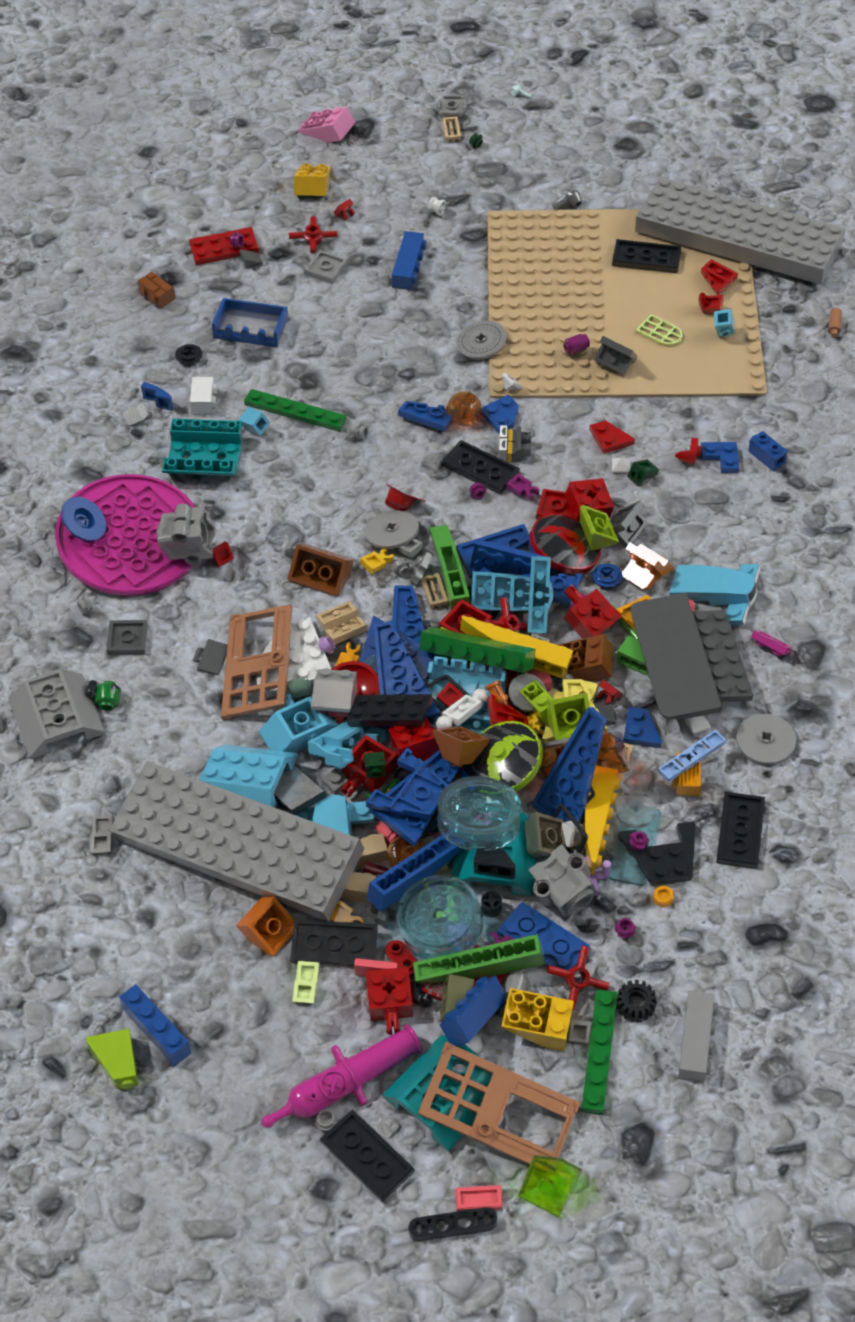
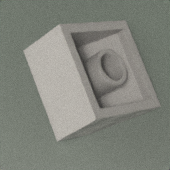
M327 668L318 669L314 679L311 710L350 713L357 694V672L330 670Z

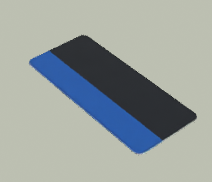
M471 764L463 765L458 770L471 790L481 779Z

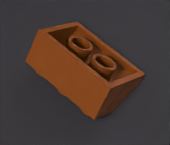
M305 543L296 544L287 580L339 596L350 577L354 559Z

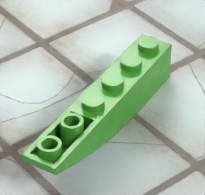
M448 526L429 527L450 610L461 599L470 604L465 577Z

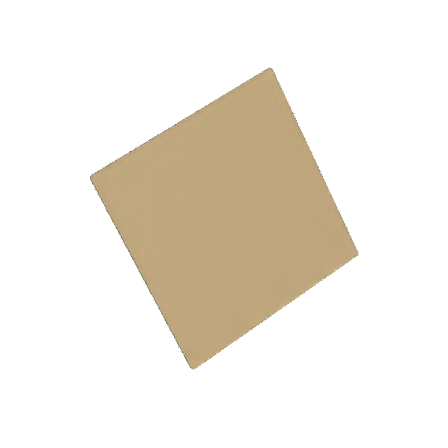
M640 209L489 211V321L501 324L507 334V341L502 350L489 357L490 397L502 398L508 394L512 398L766 395L767 387L752 265L635 232L636 216ZM616 239L681 246L678 272L613 266L612 259ZM711 259L738 273V278L720 294L724 297L722 310L731 309L735 319V334L727 337H718L714 324V313H703L698 303L699 294L702 292L706 296L717 295L701 274V268ZM652 314L677 326L682 331V340L677 345L664 346L637 333L636 329ZM652 318L649 320L655 324L660 323ZM646 323L644 325L645 327H648L650 329L655 328V326L649 323ZM664 324L661 325L662 327H664V328H666V329H668V330H669V329H670V330L672 329V328H670V327H668V326H666V325H664ZM643 328L640 329L641 331H643V332H645V333H647V334L650 333L649 331H647V330H645V329H643ZM662 329L656 330V332L662 335H666L668 333ZM675 329L672 331V332H674V333L680 335L679 332L676 331ZM578 334H586L590 341V346L586 350L573 355L565 352L563 347L565 339ZM656 334L651 335L659 340L662 339V337ZM672 334L668 336V338L674 341L679 339ZM602 336L633 350L638 356L635 362L632 361L625 376L594 361L601 346L600 340ZM506 373L514 377L523 388L521 390H505L502 374Z

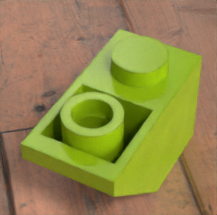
M534 680L522 688L520 693L537 717L546 726H549L546 719L548 701L554 699Z

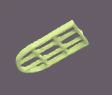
M652 314L636 329L637 333L664 346H674L682 340V331L677 326ZM652 318L660 323L655 324L649 320ZM646 323H649L655 326V328L650 329L648 327H645L644 325ZM664 324V325H666V326H668V327H670V328H672V329H671V330H670V329L668 330V329L662 327L661 325ZM643 328V329L649 331L650 333L647 334V333L641 331L640 329ZM662 329L668 333L666 335H662L656 332V330ZM675 329L676 331L679 332L680 335H678V334H676V333H674V332H672V331ZM656 334L662 337V339L659 340L651 335ZM672 334L679 339L674 341L668 338V336Z

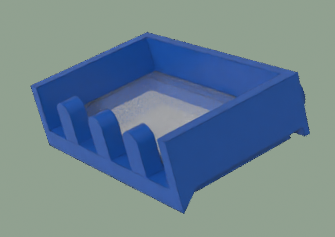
M223 298L212 322L213 338L278 348L280 337L289 320L288 307Z

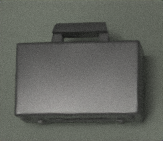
M208 639L204 649L201 647L197 648L193 658L194 662L199 663L197 671L219 675L227 655L228 645ZM200 651H202L201 659L197 660Z

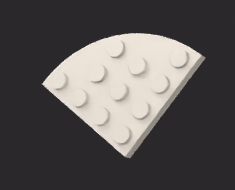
M310 617L291 625L287 682L304 677L305 680L309 679L312 685L314 684L318 669L327 668L331 670L325 652H322L318 646L319 638ZM272 640L263 653L271 652ZM279 670L268 672L267 683L278 681ZM257 674V685H260L261 674ZM277 688L266 691V698L277 695Z

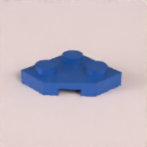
M509 394L480 408V414L498 434H500V425L507 426V429L514 427L515 418L518 413V404Z

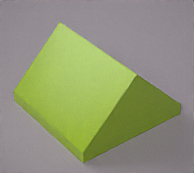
M585 505L580 506V524L592 551L615 545L619 542L607 513Z
M587 693L548 701L546 719L555 740L571 737L587 708L590 707Z

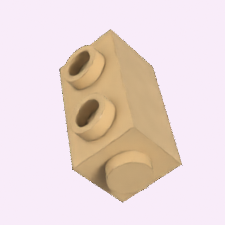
M383 833L371 834L360 839L365 849L355 868L363 867L366 861L375 864L389 860Z
M353 872L341 899L370 903L367 900L369 883L376 879V876L370 873Z

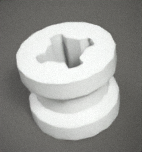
M433 196L428 204V212H436L439 216L443 215L446 209V201L438 200L437 197Z

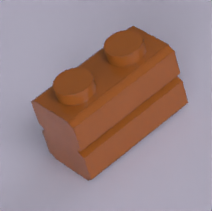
M150 272L146 277L138 280L139 294L142 297L146 296L153 305L156 304L163 308L167 303L175 300L174 288L155 273Z

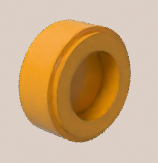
M659 886L654 890L653 901L659 907H668L674 901V892L668 886Z

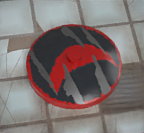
M561 514L545 515L534 523L530 531L529 538L534 552L538 555L551 557L550 567L569 574L586 573L595 567L601 556V548L591 550L580 521Z

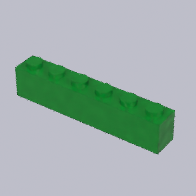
M435 627L421 631L420 637L421 651L523 673L534 668L535 648Z

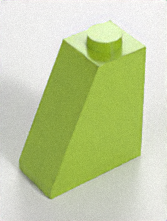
M129 1028L86 1037L90 1052L117 1089H130L133 1086L139 1085L133 1040Z

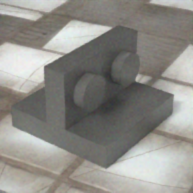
M602 336L600 340L601 346L594 361L625 376L632 361L635 362L638 356L633 350Z
M641 501L620 509L610 521L619 542L625 548L629 543H633L648 524L646 519L639 513L645 506Z

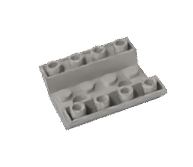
M64 669L55 670L23 681L9 697V702L30 759L48 754V743L84 732L86 740L105 734L93 700L85 695L87 684L83 674ZM47 689H52V690H53V691H52L51 693H49V694H45V693H44V691L47 690ZM58 718L64 719L61 723H55V720Z

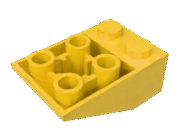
M302 164V166H299L294 175V195L326 196L331 167L326 164H318L317 166Z
M510 988L501 1028L542 1047L565 1051L574 1001Z

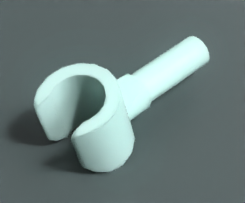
M516 84L511 87L513 89L510 92L512 96L521 94L531 99L532 95L524 92L520 85Z

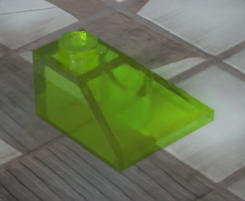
M534 1155L518 1196L559 1217L576 1187L582 1168L561 1158Z

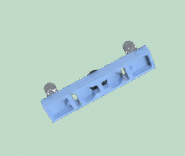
M715 729L659 767L658 773L664 778L665 785L670 786L673 779L710 754L716 755L717 749L726 744V739Z

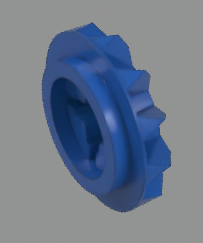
M601 564L594 569L592 574L593 582H596L598 587L604 586L605 589L607 587L614 588L622 580L621 570L613 564ZM611 575L610 578L604 579V576Z

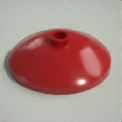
M349 661L338 664L331 669L357 672L356 697L363 694H380L378 675L369 665L362 662Z

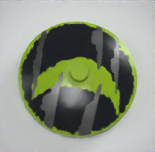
M505 721L494 724L480 733V735L490 740L488 745L471 764L481 777L475 785L479 791L492 796L509 795L525 787L535 777L542 763L543 747L541 740L532 728L521 722Z

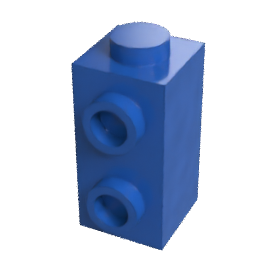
M764 431L753 435L749 440L748 452L772 471L786 463L788 451Z

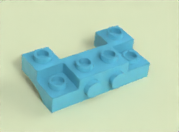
M347 721L309 741V754L317 755L320 758L325 757L326 765L341 769L353 761L352 749L365 735L383 744L389 740L388 729L378 726H348Z

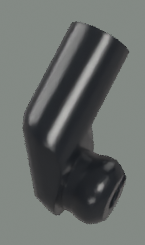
M90 680L85 691V695L91 700H94L97 694L96 687L99 685V682L96 680Z
M416 980L411 981L412 1001L422 1008L430 1007L433 1002L432 995L429 994L427 996V993H421V984L416 983Z

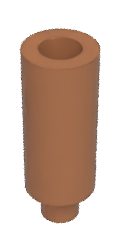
M833 308L830 311L828 332L832 338H836L841 332L842 310L839 308Z

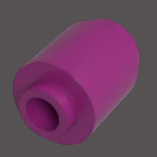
M578 334L565 339L563 347L566 353L573 355L586 350L590 346V341L586 334Z

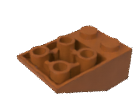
M605 634L558 644V646H564L573 650L571 662L567 670L568 674H572L573 679L598 681L612 677L614 646Z

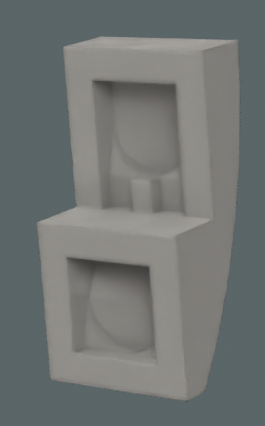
M92 815L91 854L111 853L113 835L109 829L114 822L113 815Z

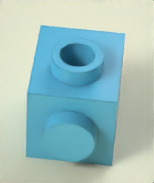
M731 309L715 311L714 324L718 337H727L735 334V319Z
M250 407L238 419V421H242V426L246 431L259 436L270 424L263 412Z

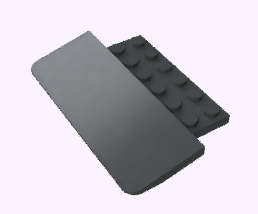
M687 593L639 601L631 606V615L659 713L662 717L666 719H687L721 712V702L752 701L754 695L726 610L692 611Z

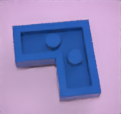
M701 442L702 460H720L721 473H739L737 442Z

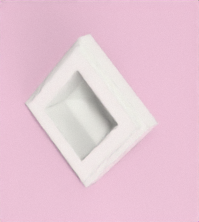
M506 373L502 374L505 390H521L523 388L514 377Z
M612 458V473H629L630 458Z

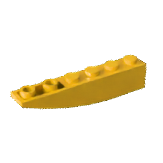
M462 616L460 630L465 634L535 648V662L532 669L562 679L565 678L573 650L545 640L533 638L529 635L520 634L510 629L501 628L491 623L482 622L472 617Z
M597 765L591 784L595 796L586 804L584 831L588 835L585 851L591 875H595L596 868L601 867L603 856L600 855V851L604 852L606 840L603 838L609 834L610 824H607L608 820L612 821L614 809L611 808V805L616 804L617 793L614 792L619 790L621 778H617L618 769Z

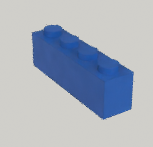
M405 231L392 272V288L412 290L413 283L417 282V272L420 271L421 265L420 261H423L424 257L423 250H426L427 247L424 233Z
M484 976L475 982L476 985L465 993L466 996L455 1004L456 1007L445 1015V1019L440 1024V1027L449 1043L454 1046L469 1043L507 1000V995L496 976L490 978Z
M137 984L119 996L122 1009L174 1067L191 1054L187 1039Z

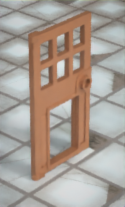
M291 604L230 616L221 710L222 720L285 707L290 655ZM274 616L271 652L244 657L247 621ZM279 670L278 681L267 683L268 672ZM261 674L260 685L250 686V677ZM244 677L243 688L233 690V680ZM277 688V698L266 701V691ZM260 692L259 702L248 705L249 694ZM242 695V706L231 708L232 697Z
M445 1042L441 1052L442 1055L417 1114L552 1175L580 1102L456 1047L449 1042ZM451 1056L469 1063L464 1076L446 1068ZM475 1066L492 1074L488 1087L470 1079ZM443 1075L461 1083L456 1096L438 1088ZM466 1086L484 1093L480 1107L462 1099ZM511 1094L565 1118L553 1152L498 1127ZM435 1095L453 1103L448 1116L430 1108ZM458 1106L477 1114L472 1127L454 1119Z

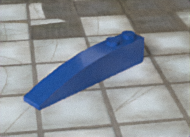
M456 825L369 883L367 900L382 912L412 892L441 869L472 840L473 836L460 825Z

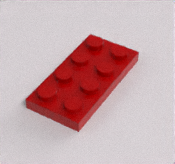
M252 227L189 239L195 265L240 257L239 250L259 253ZM235 232L242 234L244 237L242 247L233 248V244H230V237Z

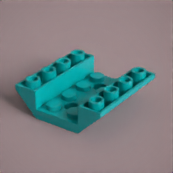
M172 418L170 427L171 445L168 458L164 457L162 473L237 475L242 449V421Z
M479 807L474 810L473 817L460 822L459 825L473 837L454 856L450 888L471 890V883L473 881L512 886V894L532 896L534 878L529 869L537 863V858L527 851L525 822L529 816L522 811ZM485 814L491 818L493 828L499 825L504 829L502 831H495L492 828L490 832L482 834L478 833L472 825L478 815ZM478 841H491L500 844L516 865L515 880L474 873V858Z
M440 1035L386 1090L382 1097L397 1110H400L401 1107L405 1108L429 1128L432 1139L449 1152L464 1135L417 1114L442 1055L443 1045L445 1042H449L445 1035ZM466 1044L456 1046L476 1056H479ZM451 1056L446 1068L464 1076L469 1063ZM457 1064H462L465 1070L463 1072H456L453 1067ZM475 1066L470 1079L488 1087L492 1074ZM443 1075L438 1088L456 1096L461 1083ZM466 1086L462 1099L480 1107L484 1093ZM435 1095L436 1100L431 1104L430 1108L448 1116L453 1103ZM458 1106L454 1119L472 1127L477 1114Z

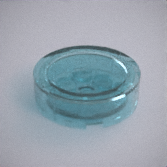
M482 776L462 778L446 786L439 796L437 815L439 831L446 840L457 847L471 851L472 848H485V851L495 850L510 843L519 832L521 817L520 798L512 787L500 780Z
M434 875L423 878L411 885L399 901L396 920L403 942L410 952L423 960L470 950L476 945L482 934L483 914L478 897L466 882L452 876V878ZM437 911L444 912L443 919L433 918L434 913Z

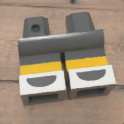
M500 425L499 458L506 462H521V457H531V445H521L531 444V432H521V426L517 427L516 430L507 429V426Z

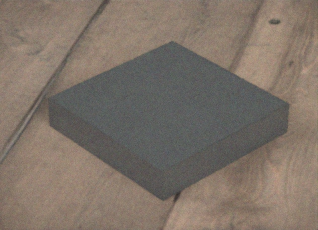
M110 620L106 648L107 655L145 654L148 631L147 620Z

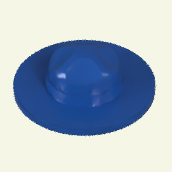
M72 497L63 504L61 516L64 525L70 533L84 541H96L103 536L106 530V520L102 511L95 503L83 497Z

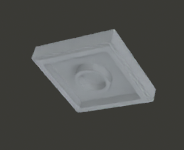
M319 250L304 269V274L333 284L348 265V259Z

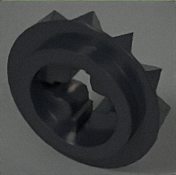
M194 344L183 345L175 352L176 361L186 366L188 364L194 365L195 362L198 363L202 358V350Z

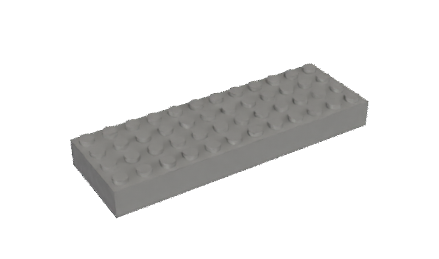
M659 177L636 216L635 232L822 285L843 243L845 228Z
M148 761L143 766L109 829L117 841L255 894L275 896L281 904L328 922L365 849L359 838Z

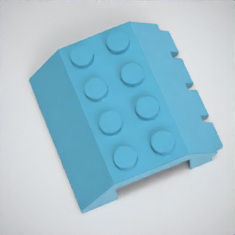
M437 656L434 657V662H429L428 684L443 675H449L472 696L476 689L485 690V686L500 679V685L504 694H506L507 672L504 671V668L489 666V669H486V664L472 661L470 662V667H467V660L454 658L451 659V665H449L448 658ZM447 679L428 688L432 697L445 709L447 707L436 697L450 682ZM488 701L482 704L480 710L459 726L477 734L490 727ZM439 717L427 719L431 727H436V721Z
M228 744L213 748L199 780L276 808L278 803L274 796L275 789L283 771L293 770L298 754Z

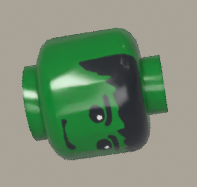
M104 681V683L96 687L95 703L100 709L111 711L120 704L121 688L115 682Z

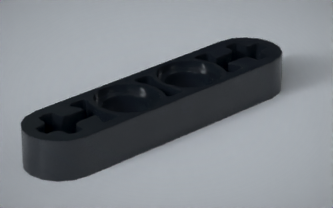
M490 1207L417 1217L412 1219L408 1225L409 1236L412 1240L421 1242L491 1231L497 1225V1213ZM484 1215H488L491 1218L490 1223L486 1224L485 1220H483ZM474 1216H477L478 1226H475ZM463 1217L468 1218L471 1221L470 1226L466 1228L460 1227L458 1225L459 1219ZM445 1221L448 1224V1228L445 1231H438L435 1228L436 1223ZM428 1223H431L432 1233H429ZM417 1225H420L422 1229L421 1234H417L415 1230Z

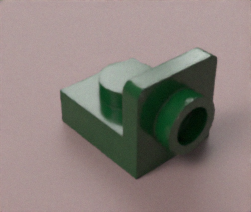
M648 459L633 462L627 477L637 486H641L645 477L656 476L659 469Z
M384 752L364 753L366 778L386 776Z

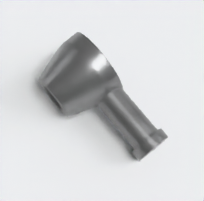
M578 190L570 191L563 200L552 204L553 209L557 211L567 204L574 208L581 206L582 199Z

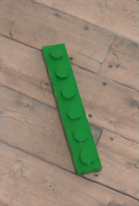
M251 389L244 399L246 406L340 432L346 421V415L254 389Z
M596 989L581 1112L604 1114L618 992Z

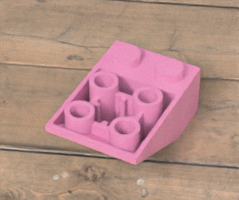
M337 107L332 110L325 109L321 112L314 111L302 123L298 132L326 142L341 141L355 124V121L347 107Z

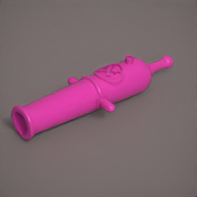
M405 1024L403 1030L349 1058L343 1056L338 1046H332L331 1052L337 1061L335 1065L296 1084L288 1094L287 1104L273 1114L263 1116L261 1120L262 1125L265 1128H271L275 1122L293 1114L299 1118L313 1117L350 1093L355 1095L360 1105H365L367 1099L362 1091V1086L415 1053L421 1054L423 1049L418 1036L411 1026Z

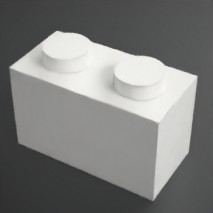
M192 377L190 395L192 414L213 413V407H216V396L214 394H217V384H214L213 377Z

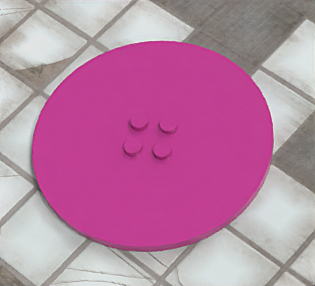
M138 474L109 476L86 485L72 496L86 498L95 503L102 511L106 520V530L103 536L96 541H84L70 533L63 523L61 512L57 519L55 538L61 561L76 579L95 590L121 596L148 594L175 583L193 566L186 563L184 559L169 560L158 545L157 527L161 521V515L175 512L178 504H188L192 508L195 507L181 490L158 478Z

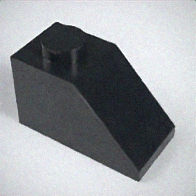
M478 841L474 858V873L515 880L516 865L500 844L491 841Z

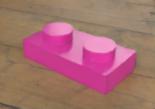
M754 630L751 638L756 640V644L772 648V652L779 656L790 654L793 648L761 630Z

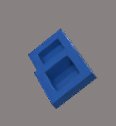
M143 382L141 385L143 399L155 401L158 408L173 410L172 398L166 391L153 384Z

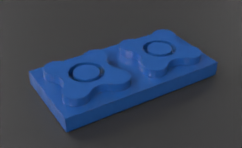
M476 539L470 567L479 570L485 567L494 573L522 576L523 574H530L531 556H546Z
M524 902L517 906L497 930V934L504 938V935L518 939L538 934L543 946L546 967L552 965L569 970L577 965L581 945L589 947L590 950L589 944Z

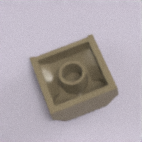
M538 812L530 814L525 822L526 843L529 854L535 858L542 855L550 857L553 850L561 844L566 849L562 829L564 820Z

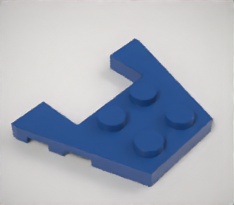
M406 748L397 760V765L413 772V774L395 798L375 789L367 799L366 807L429 820L450 792V786L433 770L430 771L425 767L424 762L420 758L417 759L412 754L413 752Z

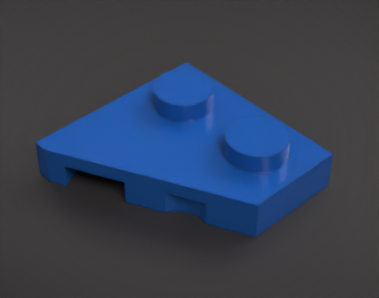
M628 707L623 743L661 748L662 741L648 709Z

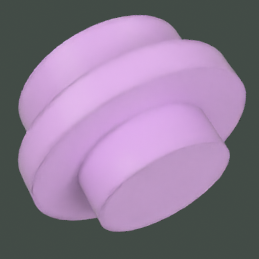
M328 636L319 639L318 646L320 650L332 654L336 648L333 641Z

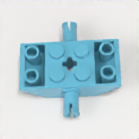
M286 694L288 699H286L285 707L274 712L259 730V733L269 750L296 753L308 748L309 741L339 724L336 723V717H329V711L311 710L312 696L295 703L292 696Z

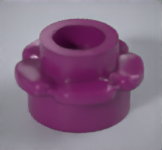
M235 232L230 237V244H233V248L242 247L244 237L242 234Z
M480 483L472 484L469 489L470 497L477 500L482 499L487 492L486 487Z
M635 831L630 835L629 842L634 850L641 851L649 845L650 840L647 838L646 833Z
M623 918L615 925V932L621 938H631L635 934L634 930L636 927L630 919Z

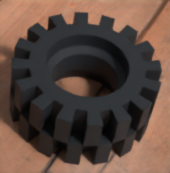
M630 980L627 985L625 983L622 985V989L619 988L617 1009H619L620 1015L624 1014V1019L627 1020L630 1017V1022H634V1019H637L639 1023L642 1022V1018L646 1021L655 1011V990H652L650 984L646 987L645 981H642V984H638L639 980H635V984H632ZM631 996H640L644 999L645 1003L643 1006L635 1007L629 1004L628 999Z

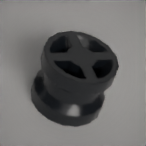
M495 891L484 893L481 897L482 913L492 918L501 913V896Z

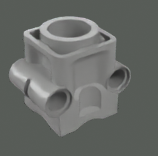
M178 504L175 512L161 515V521L157 527L158 545L169 560L184 559L190 565H197L201 562V559L212 558V541L215 537L216 527L207 518V511L204 506L192 508L188 504Z
M562 844L553 850L547 860L537 863L529 869V872L536 881L533 891L540 903L545 907L555 905L563 917L573 915L582 910L592 901L597 893L593 883L589 880L591 871L584 856L579 853L570 855Z

